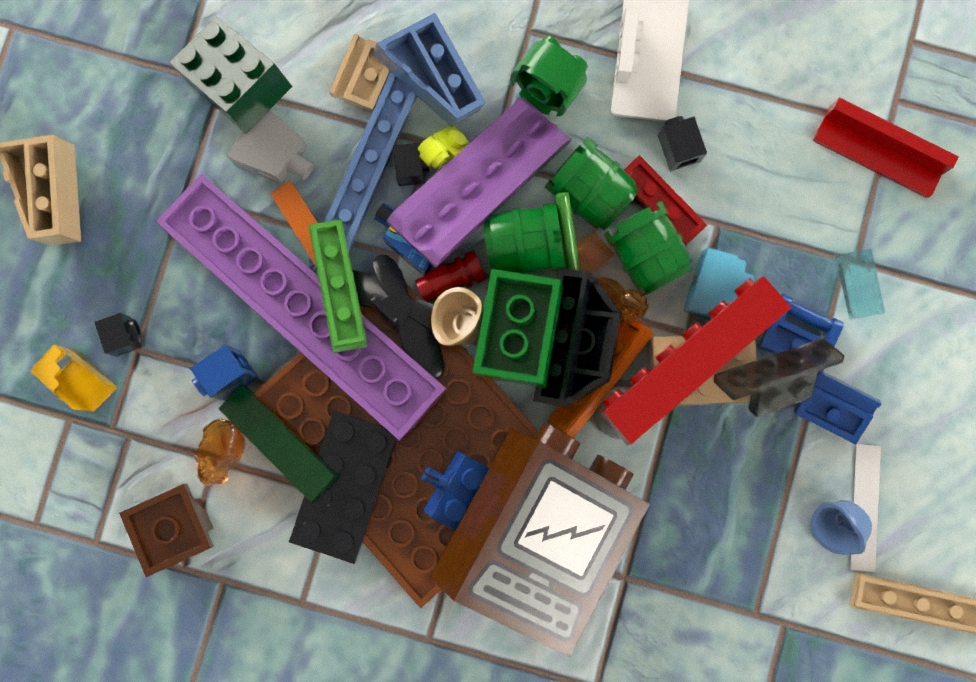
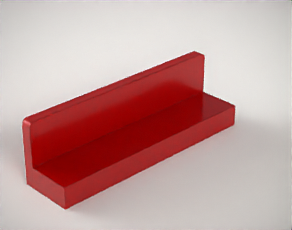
M840 97L828 108L813 138L815 143L925 198L933 195L941 176L953 169L959 156Z

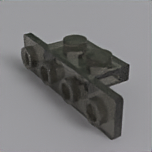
M819 339L714 375L713 382L732 400L751 395L748 410L756 417L811 398L817 372L843 363L845 355L827 340Z

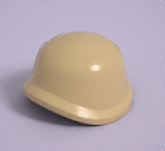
M460 287L446 290L438 296L431 316L432 330L437 341L444 346L470 345L477 342L484 312L481 299L472 291Z

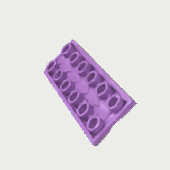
M520 98L395 209L387 219V224L436 268L558 155L572 139L559 127L550 122L525 98Z

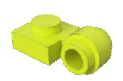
M449 126L425 139L417 150L420 152L419 157L428 167L432 166L437 170L453 159L470 142L455 126Z

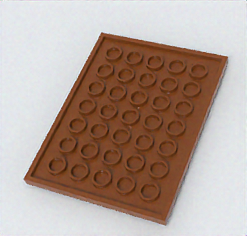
M406 283L408 296L421 300ZM360 306L361 314L404 351L399 331H396L374 308ZM439 343L444 368L442 374L436 380L447 391L402 441L397 439L363 543L420 609L442 590L430 579V576L455 532L454 529L431 518L424 512L427 503L436 489L435 486L421 480L423 473L435 479V477L427 474L424 470L427 467H431V469L444 475L456 451L490 468L511 428L534 439L539 432L493 379L478 377L473 373L475 359L462 345L444 346ZM301 352L254 392L317 456L333 410L383 426Z

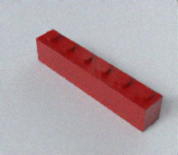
M764 276L755 282L748 278L734 290L737 295L734 300L729 304L722 300L708 312L711 317L708 322L703 326L696 322L682 334V337L685 339L682 344L676 349L670 344L655 357L659 362L650 371L643 367L629 379L633 385L623 394L617 389L602 402L606 408L600 414L626 445H632L792 308Z

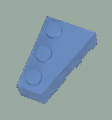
M436 13L376 43L373 55L449 126L452 127L478 113L486 103Z

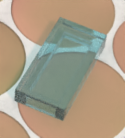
M872 249L837 255L836 261L849 320L885 313Z

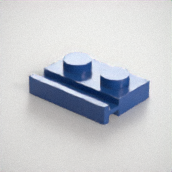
M818 369L813 382H810L794 412L796 415L856 445L874 417V412L882 403L871 395Z

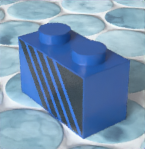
M226 344L190 368L195 376L192 382L202 396L208 394L211 398L225 401L240 384L248 386L259 378L242 352Z

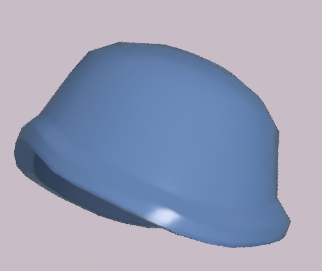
M840 500L821 504L812 515L810 527L815 539L827 550L836 554L854 555L862 554L865 551L866 543L872 531V522L868 514L860 506L850 501Z

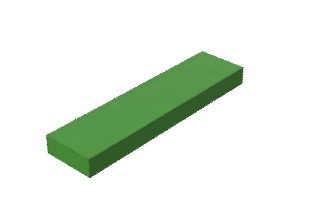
M342 219L308 225L333 353L367 347V339Z

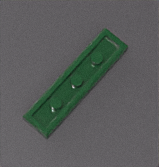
M240 384L218 408L310 502H316L338 478L246 385Z

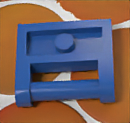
M783 293L781 296L792 308L764 331L757 347L817 375L818 369L824 371L844 327V322L836 318L830 320L793 302L792 297ZM786 314H790L825 331L824 339L785 321Z

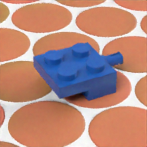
M456 451L444 475L431 469V467H427L424 471L435 477V479L423 473L421 480L435 486L436 489L427 503L424 512L431 518L456 530L489 468L459 451Z

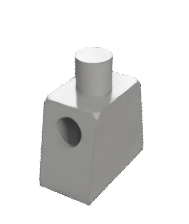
M271 110L246 134L244 132L241 134L227 155L237 167L279 184H283L290 173H293L302 180H306L314 168V163L302 156L307 147L303 139Z

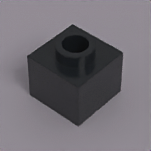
M419 143L393 146L396 179L399 186L425 184L424 173H430V170L419 157L420 152L417 150L420 145Z
M118 313L94 322L105 354L117 357L141 348L139 338L142 337L141 329L137 321L130 316Z

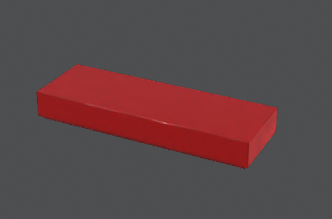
M640 155L624 169L636 182L635 187L639 190L634 200L643 209L650 207L652 212L659 210L656 203L663 201L669 212L667 216L677 232L681 233L685 246L707 226Z

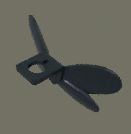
M382 254L375 257L373 261L375 275L352 270L359 305L374 308L396 331H399L404 352L437 379L442 374L444 362L439 343L432 330L431 316L434 304L408 296L403 273L397 263L388 255Z

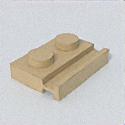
M354 34L329 91L332 97L340 98L344 102L373 112L391 72L373 55L377 42L363 39L359 35Z

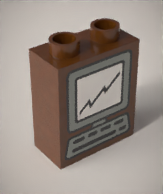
M545 423L541 426L535 439L511 428L430 579L453 601L570 657L650 504L626 491L634 473L598 454L589 469L573 461L572 459L581 443L569 435Z

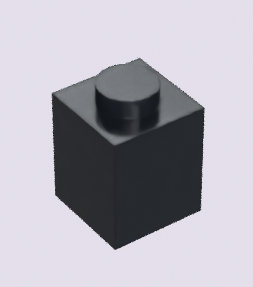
M677 116L667 120L664 123L665 126L659 132L658 138L670 172L700 163L706 156L707 151L695 116L684 119L683 116Z

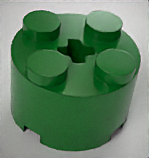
M545 36L541 41H536L511 73L510 81L513 86L516 82L522 89L519 92L520 97L525 98L540 112L549 115L551 111L558 112L556 116H562L587 83L585 71L588 65L582 57L571 55L562 48L555 38Z

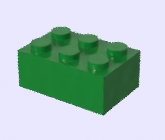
M491 269L473 373L476 376L546 388L563 290L561 279Z

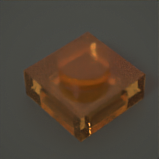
M594 230L577 243L579 264L582 271L595 273L615 255Z

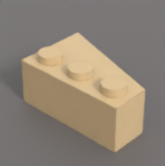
M55 135L0 143V160L5 170L2 174L5 181L11 185L16 198L13 202L27 238L50 246L81 242L75 145Z

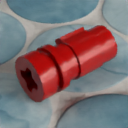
M474 249L465 253L464 258L461 259L458 256L454 258L455 262L443 265L415 280L424 301L432 302L443 292L451 288H462L464 286L470 288L475 281L479 284L488 280Z

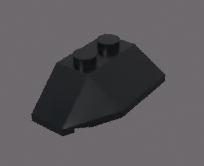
M559 268L557 279H561L563 290L546 388H535L533 402L567 408L610 381L623 313L593 273Z

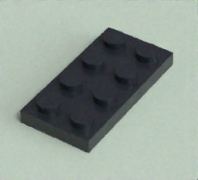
M333 410L318 457L338 478L316 502H310L304 496L289 543L352 564L356 563L397 441L393 434L383 426Z

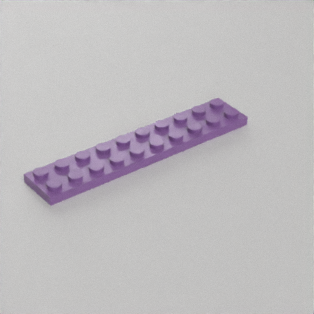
M202 173L156 221L399 441H402L447 391L441 383L363 315L362 320L367 347L333 353L318 275Z

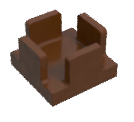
M187 483L119 513L146 577L214 547L208 531L213 529L208 513L201 498H193Z

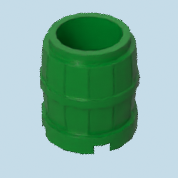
M586 137L583 141L586 148L584 149L579 145L556 171L552 181L549 180L544 188L554 196L558 193L568 192L572 212L577 216L579 215L596 229L600 227L605 230L627 208L639 190L635 187L636 182L620 167L621 165L598 150V145L592 139Z
M663 201L656 203L659 210L652 212L650 207L616 225L617 234L612 236L609 231L604 234L609 246L614 247L623 265V271L628 274L638 291L642 290L645 295L693 269L690 265L693 261L683 242L684 238L681 233L677 232L673 223L668 218L667 214L669 212Z
M556 203L543 204V208H514L512 211L494 214L484 222V235L490 270L496 269L529 274L530 272L552 268V271L565 268Z

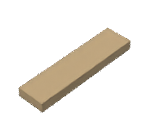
M855 572L849 606L976 634V598Z

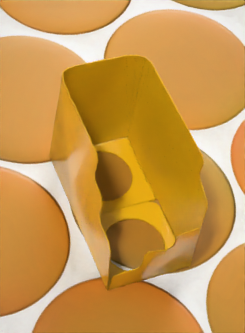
M53 345L30 370L34 376L73 410L93 412L117 388L82 352L58 345ZM66 355L72 358L71 361L60 370L57 362Z

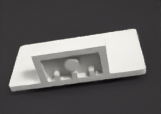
M689 0L623 1L610 110L611 115L666 122L676 117Z

